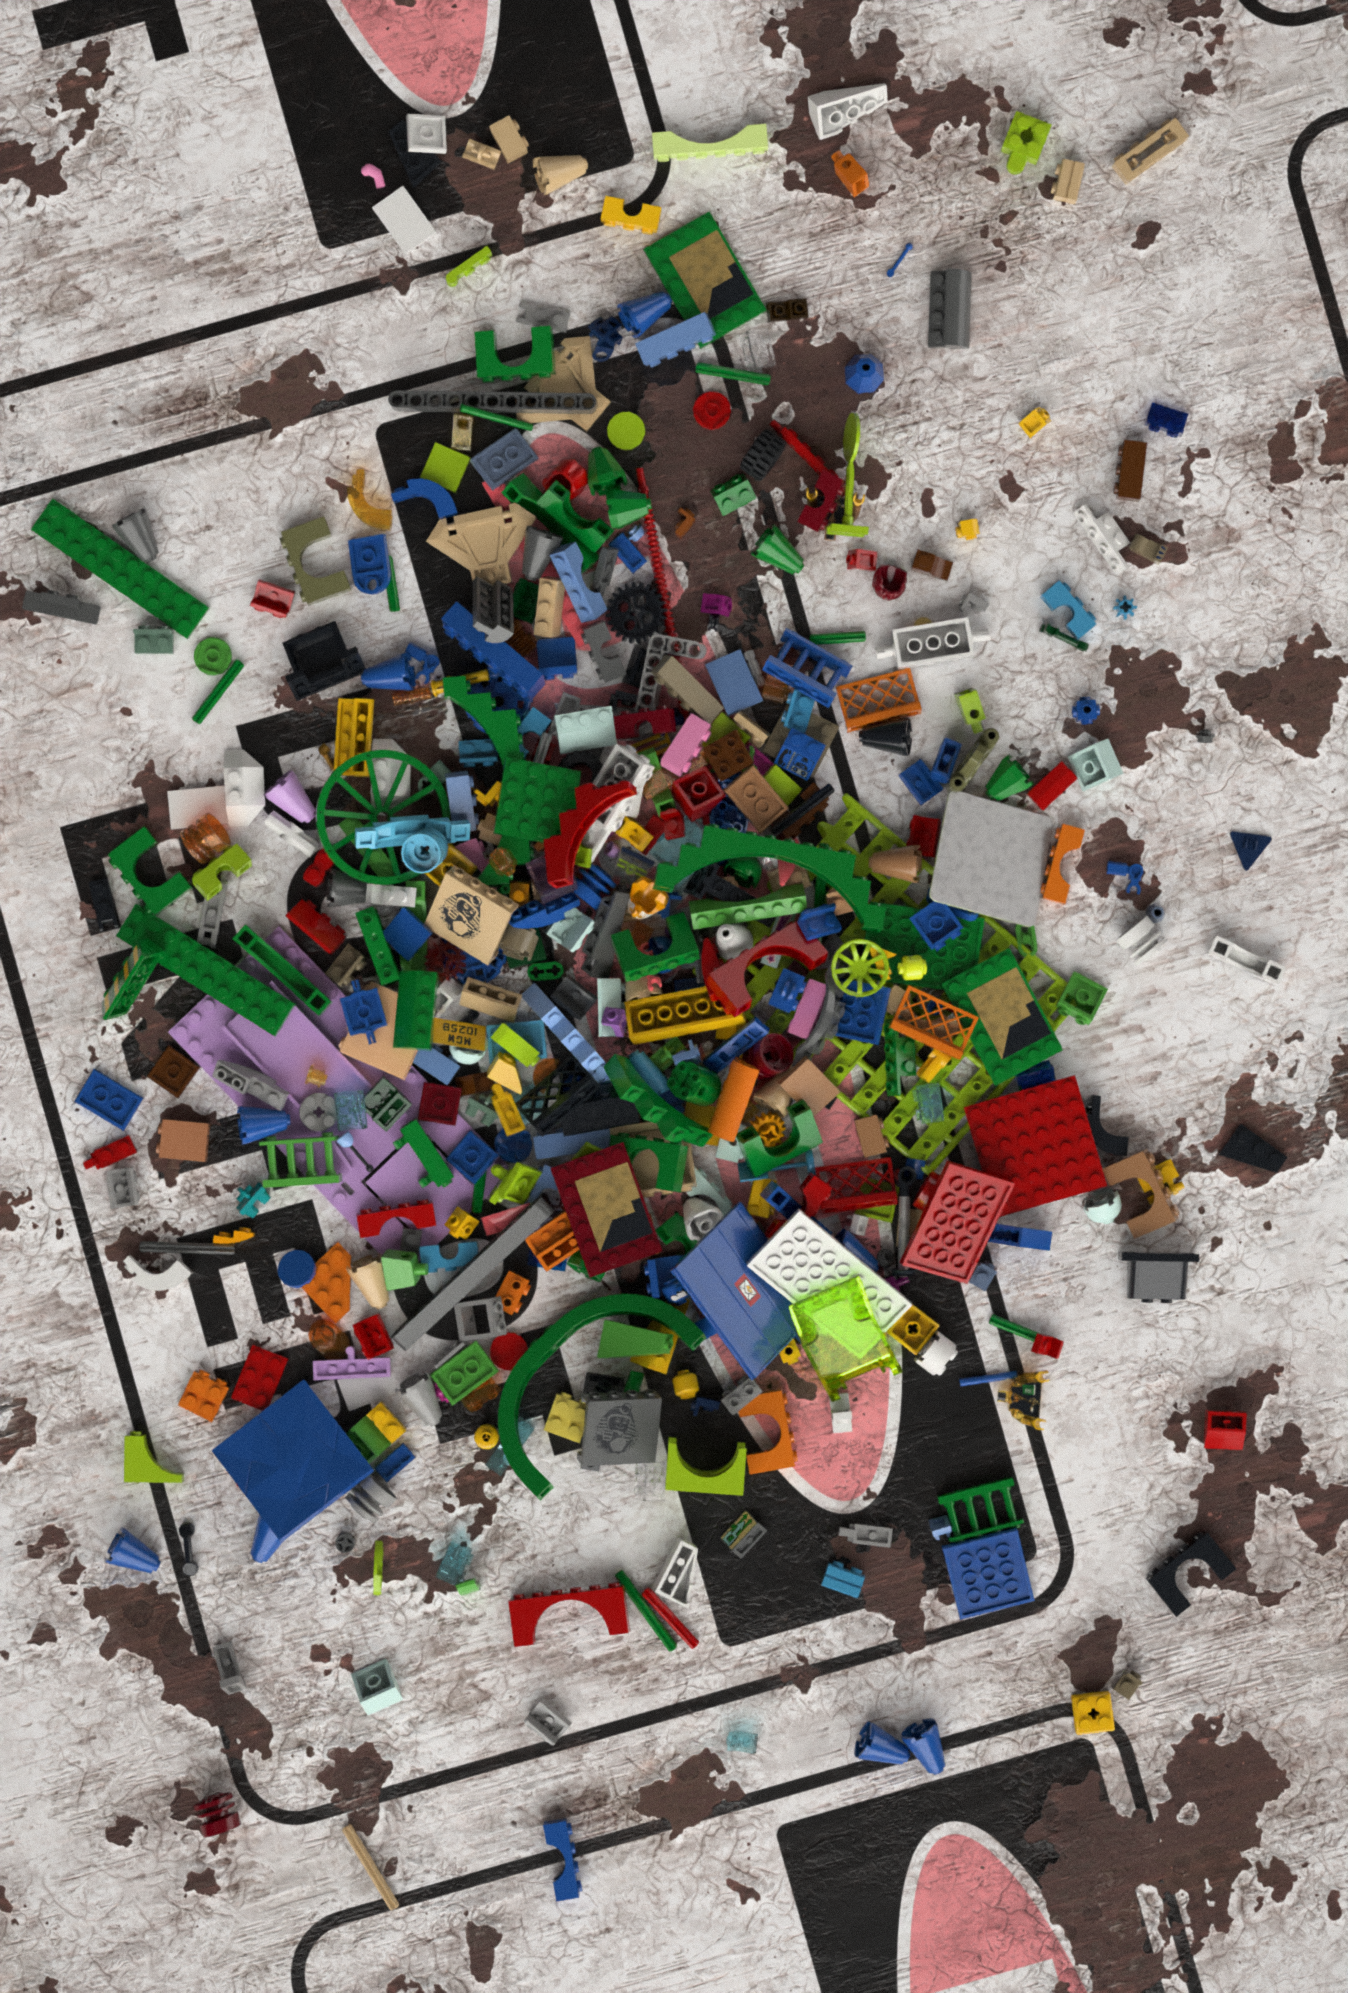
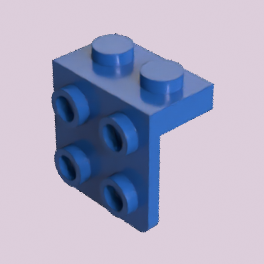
M573 637L540 639L537 641L538 670L543 674L545 681L555 680V677L562 676V679L574 678V675H578L575 640Z
M684 1255L647 1259L648 1264H644L645 1276L649 1275L650 1283H647L648 1295L652 1294V1298L664 1296L661 1291L664 1286L663 1282L675 1277L670 1270Z

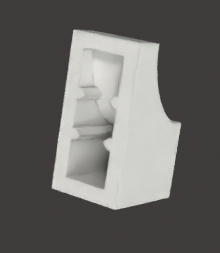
M450 976L437 989L435 1018H440L463 990V987Z

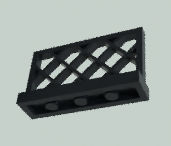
M572 1054L515 1104L543 1137L601 1086ZM575 1062L574 1071H567L568 1066ZM573 1075L572 1082L565 1083L566 1076ZM578 1075H586L577 1082ZM561 1076L560 1083H553L554 1078ZM571 1087L570 1090L562 1095L563 1088ZM551 1088H558L557 1095H550ZM546 1089L545 1096H538L539 1091ZM549 1100H556L550 1107H547ZM532 1101L530 1108H522L525 1103ZM537 1101H544L542 1108H535ZM541 1112V1114L533 1121L534 1113Z

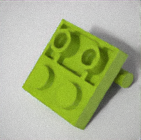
M499 1164L491 1166V1173L500 1179L487 1197L494 1205L497 1202L501 1203L504 1199L498 1193L513 1169L510 1166L507 1169Z

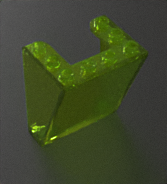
M859 1275L788 1306L801 1345L832 1403L841 1399L838 1393L839 1388L847 1389L845 1382L878 1367H880L882 1373L886 1372V1367L890 1368L894 1376L903 1372L897 1355Z

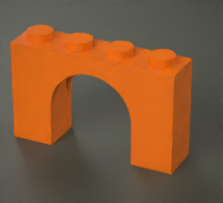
M781 1389L762 1392L738 1411L739 1417L756 1414L770 1415L778 1422L781 1430L780 1438L774 1447L769 1450L746 1454L749 1474L795 1467L794 1462L798 1461L797 1452L792 1450L791 1443L795 1442L793 1431L788 1429V1424L791 1423L790 1413L785 1412L784 1405L788 1404L786 1393H782Z

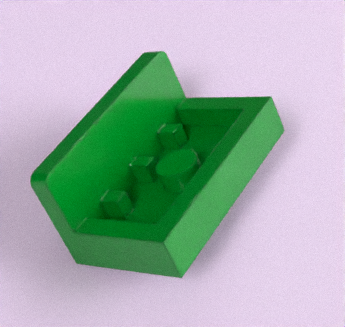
M744 474L735 475L724 484H717L710 490L722 516L757 499Z

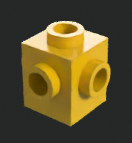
M457 1206L444 1225L450 1229L448 1233L458 1239L460 1236L467 1240L480 1221Z

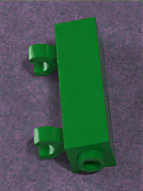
M414 1118L402 1126L400 1131L403 1136L395 1140L393 1145L398 1150L406 1143H409L429 1173L418 1180L421 1187L424 1188L432 1181L435 1182L437 1187L442 1185L443 1188L452 1183L453 1173L418 1120Z

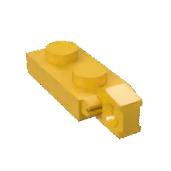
M499 1083L492 1085L491 1090L494 1095L491 1097L492 1103L507 1137L524 1131L526 1129L511 1093L509 1094L508 1091L504 1092Z

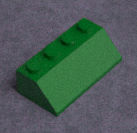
M400 971L393 1048L432 1051L439 977L437 972Z

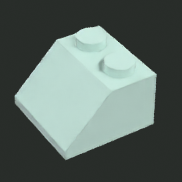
M1109 739L1095 743L1068 756L1082 791H1086L1124 774Z
M383 1659L351 1674L360 1704L367 1715L403 1700L399 1685L387 1659Z

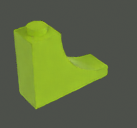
M502 1023L490 1037L527 1068L530 1065L534 1067L540 1060V1057H538L540 1052L505 1023Z
M130 1431V1434L125 1435L124 1482H184V1473L170 1471L154 1459L148 1448L146 1435H141V1431Z

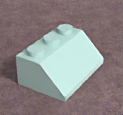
M612 706L555 715L553 717L560 755L617 744Z
M598 978L599 1037H616L611 1026L602 1025L601 1020L606 1007L620 1008L625 1011V1004L621 999V994H625V983H621V978Z

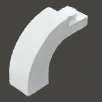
M131 1255L127 1256L123 1261L126 1264L124 1267L131 1274L134 1272L137 1274L132 1281L148 1290L162 1291L171 1289L183 1283L193 1273L180 1259L163 1273L149 1272Z

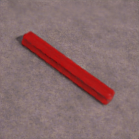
M647 1587L642 1592V1596L691 1649L695 1648L699 1644L696 1637L651 1588Z

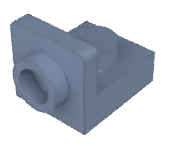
M987 1261L984 1264L979 1262L969 1283L986 1291L993 1277L997 1274L994 1270L995 1266Z

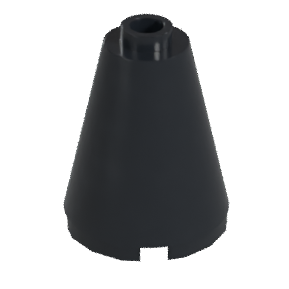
M902 718L864 726L859 731V742H862V745L908 756L912 746V738H910V732H912L910 718Z

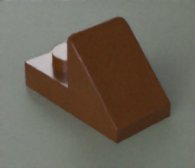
M487 1072L454 1078L456 1087L462 1088L461 1096L491 1091L492 1085L495 1084L492 1079L487 1077Z

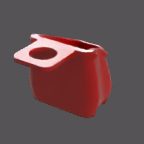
M562 459L547 477L542 480V485L546 488L542 494L557 480L571 492L570 501L584 491L585 486L588 484V474L585 468L579 465L575 459Z

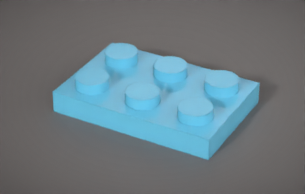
M542 1020L506 1024L540 1052L538 1055L540 1059L547 1058L544 1022ZM501 1024L486 1026L490 1064L498 1052L510 1054L490 1038ZM510 1054L514 1058V1060L519 1061L512 1054Z

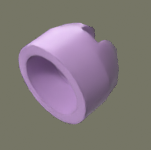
M610 841L604 849V854L610 858L618 857L617 853L621 852L619 845L613 841Z

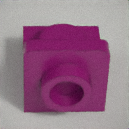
M703 593L700 612L729 617L732 610V599L725 595Z

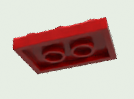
M253 1344L231 1399L261 1411L265 1410L271 1404L289 1358Z

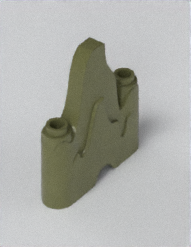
M988 728L980 734L950 776L946 784L948 793L951 791L963 792L997 744L999 733L996 729ZM988 734L992 735L994 739H990ZM957 780L961 783V786H956L954 781Z

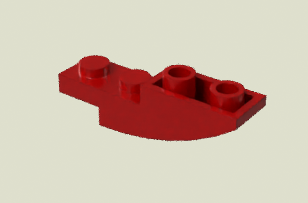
M706 938L702 948V972L706 989L711 1001L714 1002L720 999L707 985L708 974L715 967L720 968L723 966L724 962L722 958L718 960L716 956L719 951L715 942L710 943L709 938ZM721 1002V1005L726 1013V1016L731 1014L729 1010L725 1007V1005Z

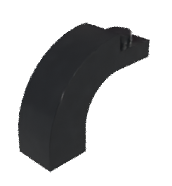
M1092 1095L1087 1103V1110H1090V1114L1086 1115L1096 1147L1109 1154L1127 1156L1129 1137L1115 1136L1104 1130L1100 1123L1101 1096Z

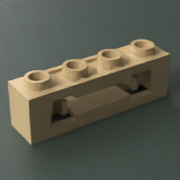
M1176 118L1172 121L1167 119L1160 125L1161 129L1157 132L1152 130L1145 136L1146 140L1141 143L1137 141L1129 148L1131 151L1126 154L1121 153L1114 159L1115 162L1112 168L1125 185L1187 141L1189 135ZM1168 133L1162 139L1165 145L1141 161L1139 167L1136 168L1139 163L1135 158L1156 144L1161 136Z

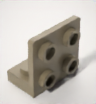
M347 944L325 974L340 987H349L351 981L355 979L353 977L355 972H360L367 964L365 962L367 957L350 944Z

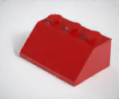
M302 899L285 916L326 952L333 955L347 937L344 935L346 931L338 924L334 927L330 923L331 918L324 912L320 915L315 910L317 906L309 899L306 902Z

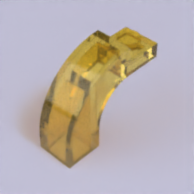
M357 469L356 474H353L352 485H355V488L347 487L348 500L352 510L358 519L370 528L391 532L392 510L377 509L366 502L364 497L366 472L364 469Z

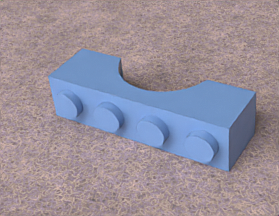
M576 541L561 545L550 554L552 562L581 623L596 620L608 609L601 594L590 591L582 579L581 565L584 558Z

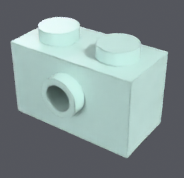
M740 1124L738 1132L746 1129L747 1125ZM720 1138L715 1157L738 1163L739 1159L743 1160V1153L737 1138H735L734 1142Z

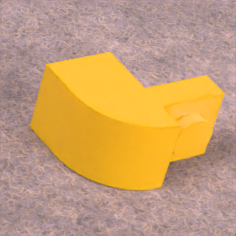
M625 816L621 827L615 833L643 852L653 839V836L635 819Z

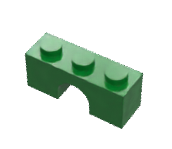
M678 1212L655 1229V1232L666 1245L672 1241L681 1242L685 1247L684 1256L698 1243L697 1240H690L687 1236L684 1217L680 1216Z

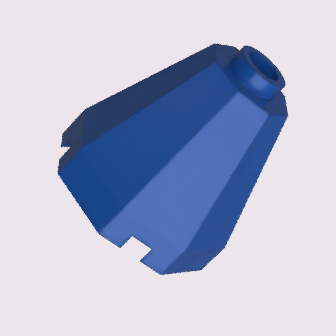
M872 354L854 355L844 368L846 385L857 394L874 393L884 381L883 364Z

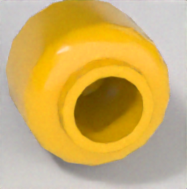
M689 1370L678 1371V1375L672 1379L675 1395L681 1399L695 1397L699 1391L696 1374L689 1373Z
M492 1424L479 1426L474 1435L475 1443L482 1449L488 1450L493 1448L499 1441L498 1429Z

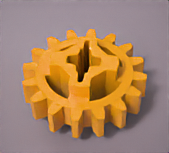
M769 1111L766 1115L764 1112H761V1117L755 1115V1121H749L751 1126L760 1135L764 1146L774 1147L776 1143L781 1144L780 1137H785L782 1131L786 1130V1127L783 1126L784 1121L776 1113L773 1114Z

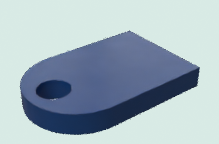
M386 534L348 540L355 586L366 594L375 595L383 592L391 580ZM375 579L377 586L374 590H371L369 583Z

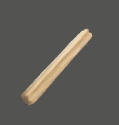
M346 1825L342 1832L388 1908L394 1910L399 1906L397 1899L352 1825Z

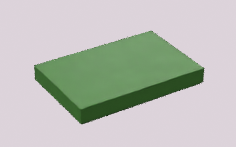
M476 1340L432 1372L430 1376L453 1406L498 1373L499 1370Z

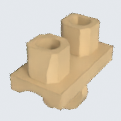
M469 139L462 157L495 170L501 151Z

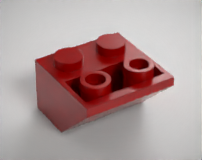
M1205 1410L1204 1448L1243 1450L1247 1413L1244 1411Z

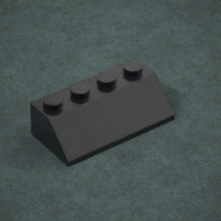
M612 1083L602 1084L597 1091L561 1121L563 1135L565 1137L640 1123L638 1110L634 1103L620 1099Z

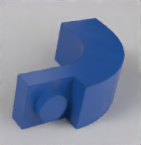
M406 480L409 488L399 487L391 494L394 504L414 497H423L430 500L436 507L439 519H447L458 515L450 494L442 486L431 480Z

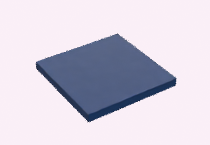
M1017 1527L942 1546L960 1620L1035 1601Z

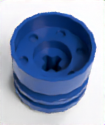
M591 863V868H588V872L579 868L578 870L583 875V878L579 879L573 876V884L567 887L597 911L602 899L599 893L602 891L610 895L611 892L605 886L608 884L611 888L615 889L617 885L609 874L598 865Z

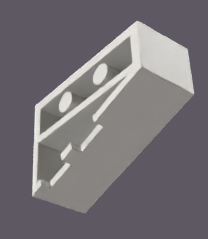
M677 1537L652 1586L655 1593L688 1609L698 1548L694 1544Z

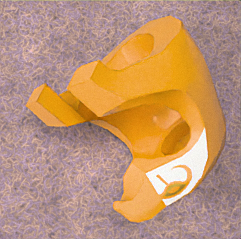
M641 876L632 884L627 907L632 917L637 919H645L663 910L669 900L666 891L653 889L654 881L650 878Z

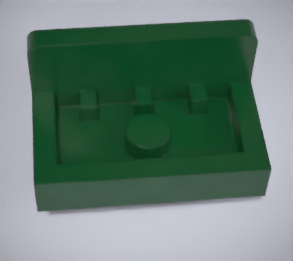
M523 578L519 579L513 593L514 618L533 624L536 617L539 585L528 582Z

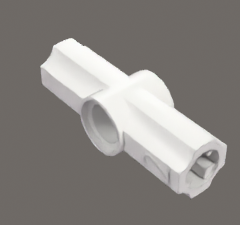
M274 810L264 822L267 827L278 833L280 838L292 847L295 846L310 858L320 846L318 842L307 836L302 829L291 821H287Z

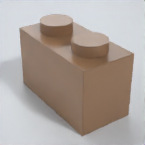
M873 1115L854 1120L864 1158L887 1152L886 1148L889 1147L887 1137H883L881 1129L884 1128L882 1118Z

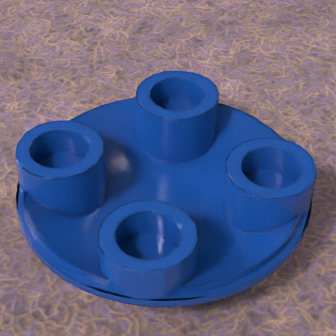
M502 1128L494 1141L495 1151L506 1162H522L528 1158L532 1151L531 1135L528 1131L524 1130L507 1137L504 1128Z

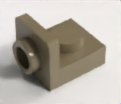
M1125 1669L1112 1689L1130 1700L1138 1686L1143 1684L1140 1680L1141 1675L1134 1670L1129 1672Z

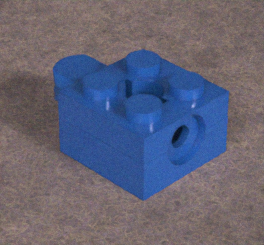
M783 968L768 1005L788 1014L791 1010L795 1011L799 1002L796 997L798 993H803L807 982H804L805 977Z

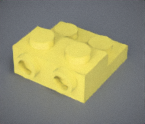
M561 1392V1395L556 1394L544 1431L580 1443L584 1430L586 1403L581 1402V1398L579 1401L571 1399L572 1395Z

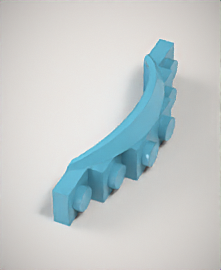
M428 815L390 817L389 822H375L372 827L355 828L356 849H377L402 846L407 838L422 828L438 830L444 835L447 843L470 840V821H450L448 817L429 819Z

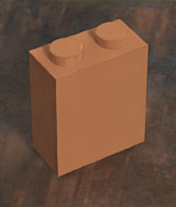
M162 1119V1123H159L158 1134H161L160 1142H157L156 1153H159V1158L207 1162L210 1123Z

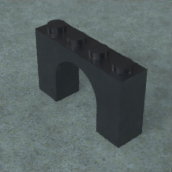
M1200 1531L1192 1537L1193 1541L1188 1545L1185 1543L1177 1549V1554L1173 1557L1169 1555L1162 1561V1566L1158 1569L1156 1567L1151 1569L1147 1573L1148 1577L1145 1578L1176 1617L1191 1606L1178 1589L1175 1581L1176 1571L1184 1561L1189 1559L1205 1561L1221 1581L1236 1570V1567L1206 1531L1203 1533Z

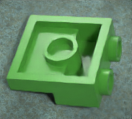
M1074 971L1055 1007H1057L1059 1014L1074 1017L1075 1022L1080 1025H1089L1108 989ZM1072 999L1075 1000L1077 1004L1076 1007L1069 1004Z

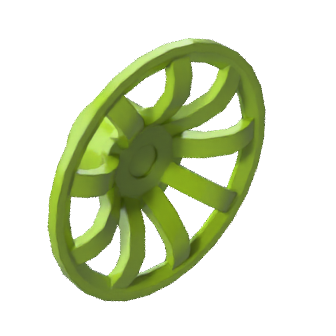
M856 939L843 944L836 951L831 963V972L834 982L844 993L855 997H865L876 993L885 984L889 973V963L886 954L877 944L869 940ZM855 944H866L862 957L858 956ZM849 946L854 958L852 960L841 954ZM873 947L880 955L868 961L866 958L870 948ZM840 958L849 964L848 968L836 969L837 959ZM883 959L884 970L871 968L873 963ZM849 972L850 976L841 984L837 974ZM870 973L883 975L878 985L869 976ZM853 979H857V992L846 988ZM862 979L867 980L873 989L862 992Z

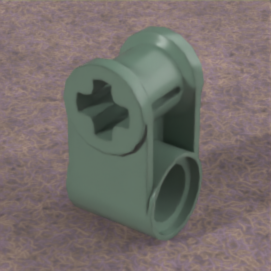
M441 760L430 768L441 784L446 781L445 774L452 773ZM423 776L418 782L419 791L423 790L422 782H428L425 776Z

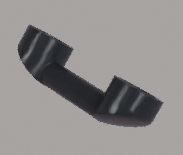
M185 1522L180 1526L179 1535L184 1541L185 1564L182 1567L183 1573L187 1576H194L198 1572L199 1566L193 1561L191 1536L195 1533V1526L190 1522Z

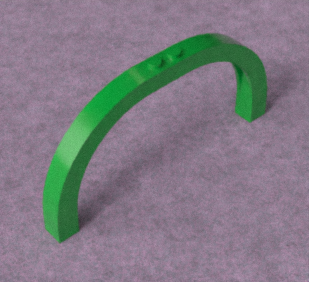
M615 1294L599 1297L575 1307L554 1325L548 1326L544 1334L540 1338L535 1339L530 1344V1348L518 1360L508 1376L501 1394L498 1411V1430L500 1442L509 1465L524 1485L540 1501L554 1487L527 1457L518 1429L519 1406L531 1377L578 1330L596 1320L616 1315H635L654 1320L670 1329L694 1351L706 1339V1336L681 1311L661 1300L643 1295Z

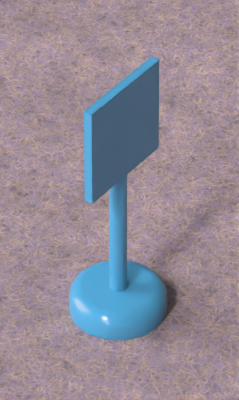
M812 1149L805 1152V1162L780 1165L756 1178L749 1170L746 1162L737 1163L740 1182L769 1178L768 1172L803 1166H807L808 1175L811 1172L816 1176Z

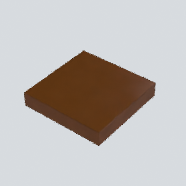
M168 1045L147 1077L179 1099L201 1067Z

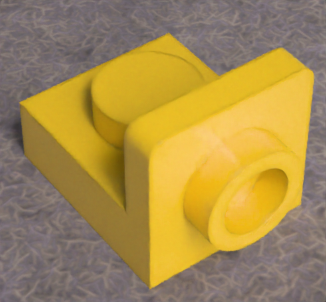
M1037 407L1018 424L1029 438H1032L1049 424L1051 419L1049 418V413L1044 408Z

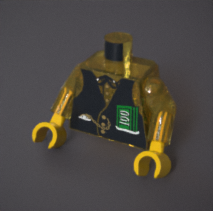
M1047 1370L1025 1372L1009 1383V1391L998 1390L997 1402H1008L1007 1410L1011 1411L1013 1418L1024 1425L1034 1427L1036 1430H1044V1428H1040L1039 1423L1041 1421L1046 1422L1045 1419L1039 1418L1042 1383L1049 1381V1379L1045 1380L1043 1378V1374L1049 1373Z

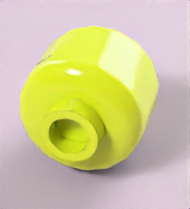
M920 955L903 956L901 963L897 965L898 974H902L903 979L906 981L920 980L927 972L926 960H923Z

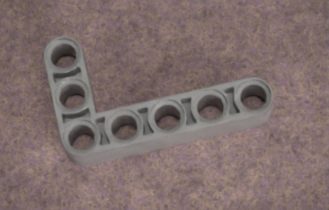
M661 634L652 635L648 643L635 713H638L637 709L649 708V711H653L658 706L662 686L656 681L652 686L648 683L649 678L654 676L651 671L654 668L652 660L655 657H658L659 661L668 654L702 659L706 655L707 649L705 645L700 642ZM661 638L663 645L657 648L656 641ZM676 642L681 643V649L678 652L674 649ZM698 645L700 651L697 655H694L692 649ZM647 695H650L652 701L650 704L647 705L645 703V697ZM649 721L640 725V727L652 726Z

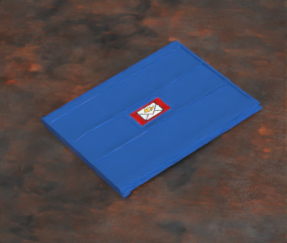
M738 1202L670 1272L673 1276H676L748 1377L753 1380L812 1319L747 1266L746 1263L768 1239L742 1202Z

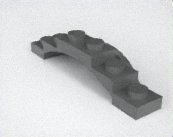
M832 959L825 973L826 992L821 1015L810 1036L797 1048L791 1065L793 1067L805 1056L811 1061L812 1053L820 1054L825 1046V1038L833 1039L837 1034L838 1023L845 1013L844 1007L846 1003L840 1001L844 992L838 988L832 977ZM837 959L836 969L845 968L846 962ZM844 973L837 974L839 981Z

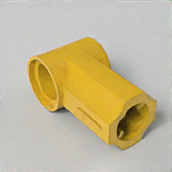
M936 1049L930 1052L927 1056L928 1059L916 1073L920 1079L928 1084L952 1058Z

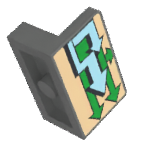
M744 1511L723 1533L720 1539L732 1552L742 1558L767 1532V1529L756 1521L748 1511Z

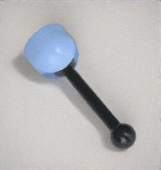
M347 1131L337 1142L344 1148L350 1147L366 1166V1170L372 1172L373 1166L368 1164L352 1145L353 1137Z

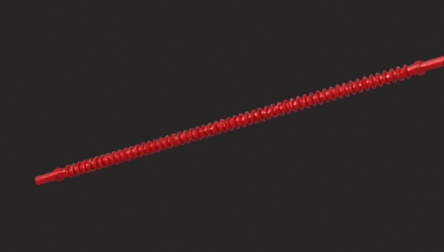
M637 468L638 492L646 494L647 498H650L648 497L649 489L646 486L643 468ZM650 509L649 514L643 518H645L644 524H646L645 529H647L648 545L651 547L649 551L652 552L650 556L653 557L651 559V562L654 563L652 567L655 568L653 572L656 573L654 578L657 579L655 583L658 584L656 586V589L659 590L657 594L663 595L660 600L665 601L666 604L662 608L668 610L663 613V616L667 617L666 620H662L665 622L664 625L666 627L664 632H667L666 636L675 637L677 636L674 633L676 629L673 628L675 623H672L674 618L671 617L673 612H670L672 607L669 606L671 602L668 601L669 595H667L666 579H664L665 574H663L664 568H662L663 563L660 561L662 557L659 556L661 552L658 551L660 549L657 545L659 541L656 540L658 536L655 535L657 530L654 529L656 525L653 524L655 519H652L654 514L651 513L653 509ZM675 643L674 649L676 652H678L679 650H677V647L679 645ZM671 654L679 663H682V661H679L681 656ZM679 706L678 708L681 709L680 713L684 717L685 723L690 715V711L687 712ZM693 757L690 761L692 763L690 768L693 771L701 767L698 757ZM709 814L701 817L703 826L710 824Z

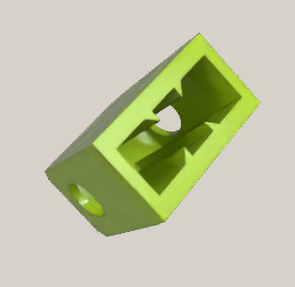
M970 688L954 694L964 723L971 725L973 734L984 731L981 720L986 719L977 690ZM974 709L975 715L971 717L970 712Z

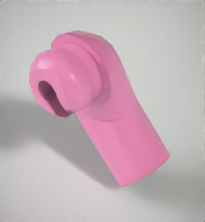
M365 164L361 168V173L364 176L374 178L377 189L385 187L382 171L372 164Z

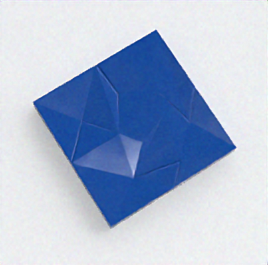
M305 1380L301 1381L211 1450L281 1543L374 1472L373 1468Z

